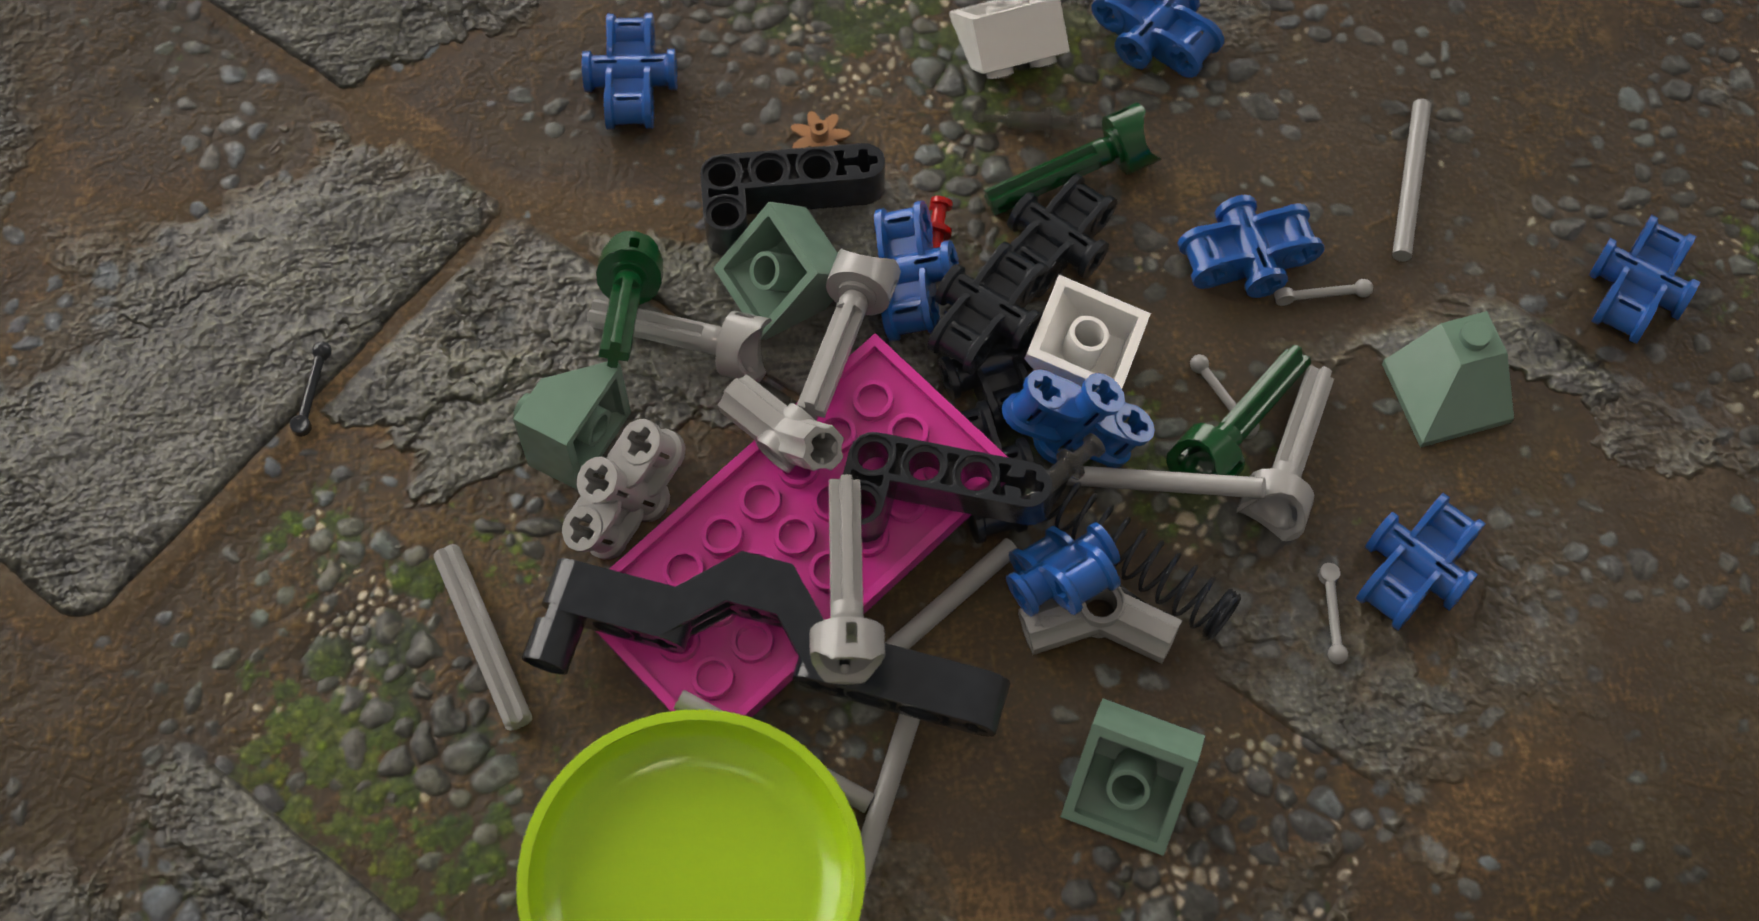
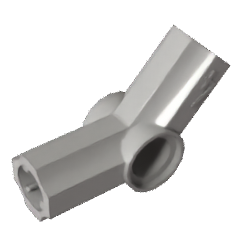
M747 374L742 378H735L724 390L722 399L717 405L720 413L752 437L761 452L781 470L790 472L796 465L813 471L819 468L833 470L843 459L842 443L844 437L834 426L815 421L812 416L796 404L790 403L788 406Z
M1121 587L1114 591L1105 589L1083 603L1082 611L1076 615H1072L1069 611L1062 608L1053 598L1040 605L1039 613L1033 617L1028 616L1022 608L1018 610L1022 630L1033 655L1088 637H1106L1162 664L1182 623V620L1125 594ZM1093 600H1104L1112 606L1114 612L1107 617H1097L1090 613L1086 606Z

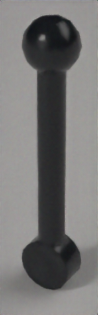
M324 341L317 342L312 348V354L315 358L299 415L294 416L290 421L292 432L299 437L308 435L312 429L308 417L324 360L328 359L332 354L331 346Z

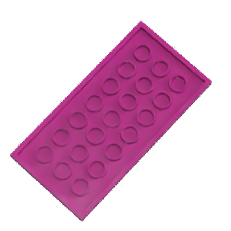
M875 333L848 357L825 418L818 416L817 419L818 422L834 426L844 437L842 443L843 459L833 470L819 468L813 471L796 465L790 472H785L761 452L754 440L609 569L675 587L735 554L745 551L793 564L823 619H831L829 480L840 479V476L843 475L849 449L854 440L868 432H879L992 455L1007 456ZM873 457L868 459L862 467L867 470H878L887 463V460L881 457ZM923 467L918 469L913 477L918 480H930L938 474V471L931 467ZM974 477L969 479L964 486L972 491H980L985 489L990 482L982 477ZM894 499L888 525L884 533L874 541L862 543L863 614L968 519L971 514ZM861 505V519L869 517L875 508L870 505ZM731 615L690 637L685 652L682 653L663 650L595 631L669 711H677L673 708L683 690H686L723 711L752 718L792 681L798 660V655L783 628L736 615Z

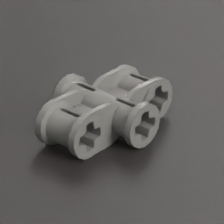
M637 419L626 426L607 458L594 457L586 461L577 475L576 485L581 496L567 514L562 526V535L567 546L578 552L590 551L592 555L603 560L613 559L625 550L642 521L653 522L659 519L666 512L670 502L667 484L685 457L686 447L682 437L669 429H660L656 423L647 419ZM640 435L647 439L645 442L635 439V437ZM662 452L669 455L670 458L664 459L659 455ZM599 473L604 475L605 479L602 480L594 477L593 474ZM646 500L654 503V506L650 507L642 503ZM584 521L590 523V525L586 527L578 524V522ZM603 539H607L613 541V543L609 545L603 543L602 541Z

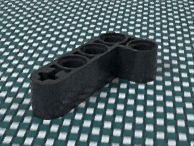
M856 143L712 156L704 162L700 172L703 216L708 246L713 252L724 256L748 227L747 215L759 214L768 202L804 206L808 210L875 203L882 197L885 190V157L883 152L872 144ZM723 224H733L727 227L720 226Z
M868 432L854 440L849 449L843 475H852V480H860L861 505H870L875 508L869 517L861 519L862 543L874 541L884 533L888 525L894 499L1021 525L1041 523L1049 516L1052 510V479L1049 472L1039 464L885 433ZM873 457H881L887 460V463L878 470H867L862 467L868 459ZM923 467H931L938 471V474L930 480H918L913 477L914 473ZM974 477H982L990 482L985 489L980 491H972L964 486L969 479ZM1002 482L1008 484V485H1005V495H1004V496L1001 495V483H1002ZM1027 489L1036 490V492L1032 493L1031 499L1021 498V496H1025Z

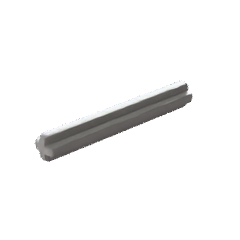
M455 544L438 549L434 554L435 563L502 722L509 731L526 726L532 721L531 712L462 551Z

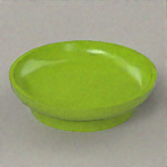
M689 709L663 712L640 718L602 736L569 762L550 784L531 817L521 845L516 883L518 915L520 921H859L865 891V856L857 820L845 793L825 765L811 751L790 735L762 721L727 711Z

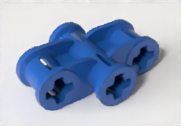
M1094 0L1091 6L1092 13L1098 23L1119 36L1115 41V49L1120 58L1129 66L1137 69L1147 67L1153 55L1178 74L1192 78L1203 68L1202 62L1209 54L1218 52L1224 45V36L1220 28L1211 20L1196 13L1200 7V0Z
M645 13L644 18H616L615 14H607V55H592L591 51L582 52L584 91L593 92L594 88L605 87L604 116L606 129H615L618 124H644L646 128H654L653 86H668L669 90H677L676 50L668 49L666 54H655V23L653 13Z
M1238 195L1224 201L1215 211V218L1218 223L1192 228L1185 232L1178 240L1180 252L1187 255L1193 269L1191 275L1193 285L1196 288L1206 289L1246 278V293L1253 298L1271 295L1284 287L1288 281V276L1284 269L1309 264L1324 252L1325 246L1322 240L1314 236L1308 222L1310 218L1308 207L1299 203L1291 204L1256 215L1257 203L1255 198L1250 195Z
M923 200L916 201L913 207L887 212L884 208L876 209L874 213V226L879 258L895 259L901 271L890 304L881 313L886 335L893 342L899 341L901 335L926 330L931 334L941 319L938 303L935 302L936 282H941L950 268L955 264H959L955 246L951 240H947L941 243V247L933 248L931 216Z
M1651 215L1630 253L1617 247V241L1610 238L1588 276L1594 279L1601 276L1614 284L1610 287L1591 322L1597 325L1603 322L1629 335V341L1637 344L1653 318L1658 305L1671 311V317L1678 320L1700 284L1695 279L1688 282L1674 275L1690 250L1696 236L1691 233L1683 236L1659 224L1658 217Z
M1034 370L1025 378L1024 388L1020 392L1011 394L1002 405L1003 417L1007 424L1020 434L1033 437L1034 446L1038 453L1045 460L1053 464L1060 465L1066 463L1074 456L1076 451L1078 454L1102 463L1107 467H1122L1130 459L1131 451L1136 446L1145 445L1153 437L1155 431L1150 416L1140 407L1125 402L1124 392L1120 385L1113 378L1102 373L1091 374L1081 387L1073 381L1047 370Z
M1442 493L1435 500L1412 531L1399 523L1400 516L1391 512L1365 545V549L1369 552L1377 550L1387 560L1368 579L1356 596V600L1361 604L1369 602L1392 620V627L1397 631L1410 619L1430 591L1444 600L1443 607L1450 611L1479 575L1473 570L1464 571L1455 562L1474 542L1486 523L1481 519L1473 521L1449 503L1450 497L1445 493Z
M1093 522L1088 525L1087 533L1076 540H1073L1067 533L1057 527L1051 526L1045 530L1043 538L1023 550L1015 548L1009 552V559L1015 572L1006 576L1007 585L1019 606L1028 616L1033 617L1039 613V606L1051 598L1072 615H1076L1082 611V604L1105 589L1114 591L1120 587V578L1114 565L1120 562V555L1112 538L1099 523Z

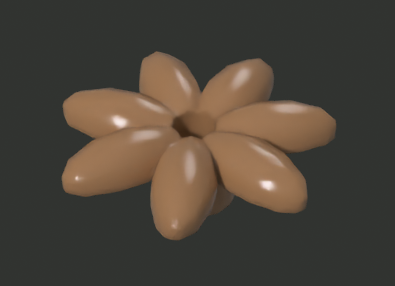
M810 111L807 118L808 125H791L792 132L802 137L793 144L792 149L839 145L837 142L850 137V131L834 129L839 120L837 114H832L825 120H821L815 112Z

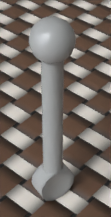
M1360 279L1355 284L1296 291L1285 287L1275 291L1274 297L1276 304L1280 306L1288 305L1294 300L1356 294L1359 297L1365 298L1373 292V284L1368 279Z
M1201 354L1195 355L1190 361L1191 370L1204 377L1227 409L1231 411L1236 406V403L1209 369L1208 358ZM1259 423L1245 439H1252L1257 435L1260 429Z
M1325 563L1318 572V578L1321 583L1325 584L1332 644L1328 649L1327 656L1332 663L1342 664L1348 659V650L1342 645L1335 584L1340 577V569L1334 563Z

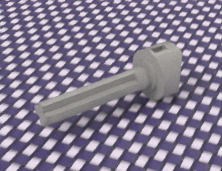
M842 248L837 254L826 283L828 294L837 303V306L797 403L815 421H817L818 416L825 418L865 315L880 314L890 304L901 273L895 259L860 255Z
M600 299L592 301V309L587 313V321H590V327L603 330L609 301ZM638 308L633 337L716 355L715 364L719 375L739 379L747 374L759 383L766 374L761 356V337L765 326L772 322V319L739 311H731L721 327Z
M1313 365L1307 367L1272 468L1257 470L1249 476L1264 477L1266 479L1265 497H1241L1237 507V513L1239 512L1255 519L1282 541L1297 539L1304 533L1314 503V492L1310 485L1301 477L1334 381L1330 377L1332 370L1326 366H1323L1321 369Z
M845 474L841 475L840 479L829 480L831 619L816 623L810 629V656L812 664L824 682L860 684L865 683L885 657L884 626L863 616L860 480H852V475ZM839 659H849V665L844 664L839 667Z

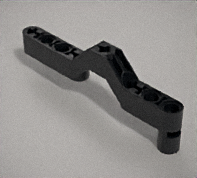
M745 551L735 554L675 587L577 560L560 558L556 563L542 601V606L547 609L545 617L536 618L522 655V660L533 667L554 674L566 675L584 628L663 650L682 653L685 652L690 637L731 615H736L784 629L798 655L792 680L803 687L987 737L996 735L1011 683L1004 676L986 669L885 643L884 659L865 683L834 684L824 682L812 664L810 656V629L814 624L824 619L794 565ZM839 659V667L844 664L849 665V659Z

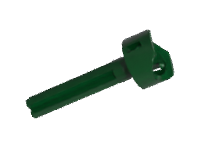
M1133 103L1102 118L1103 138L1091 141L985 189L984 197L987 205L990 206L992 214L995 216L1015 207L1019 200L1029 192L1040 196L1066 184L1075 174L1084 176L1111 164L1113 161L1126 175L1160 161L1162 158L1153 154L1146 144L1144 134L1146 110L1139 103Z
M623 231L611 238L602 250L596 270L597 284L602 293L609 298L599 348V357L608 358L607 366L611 368H617L619 360L628 362L639 305L649 302L658 293L662 284L663 259L658 245L649 235L637 231Z
M1292 345L1290 349H1286L1216 427L1205 423L1193 424L1167 453L1166 463L1169 471L1238 476L1245 466V459L1239 445L1311 364V358L1303 355L1302 348L1297 345Z

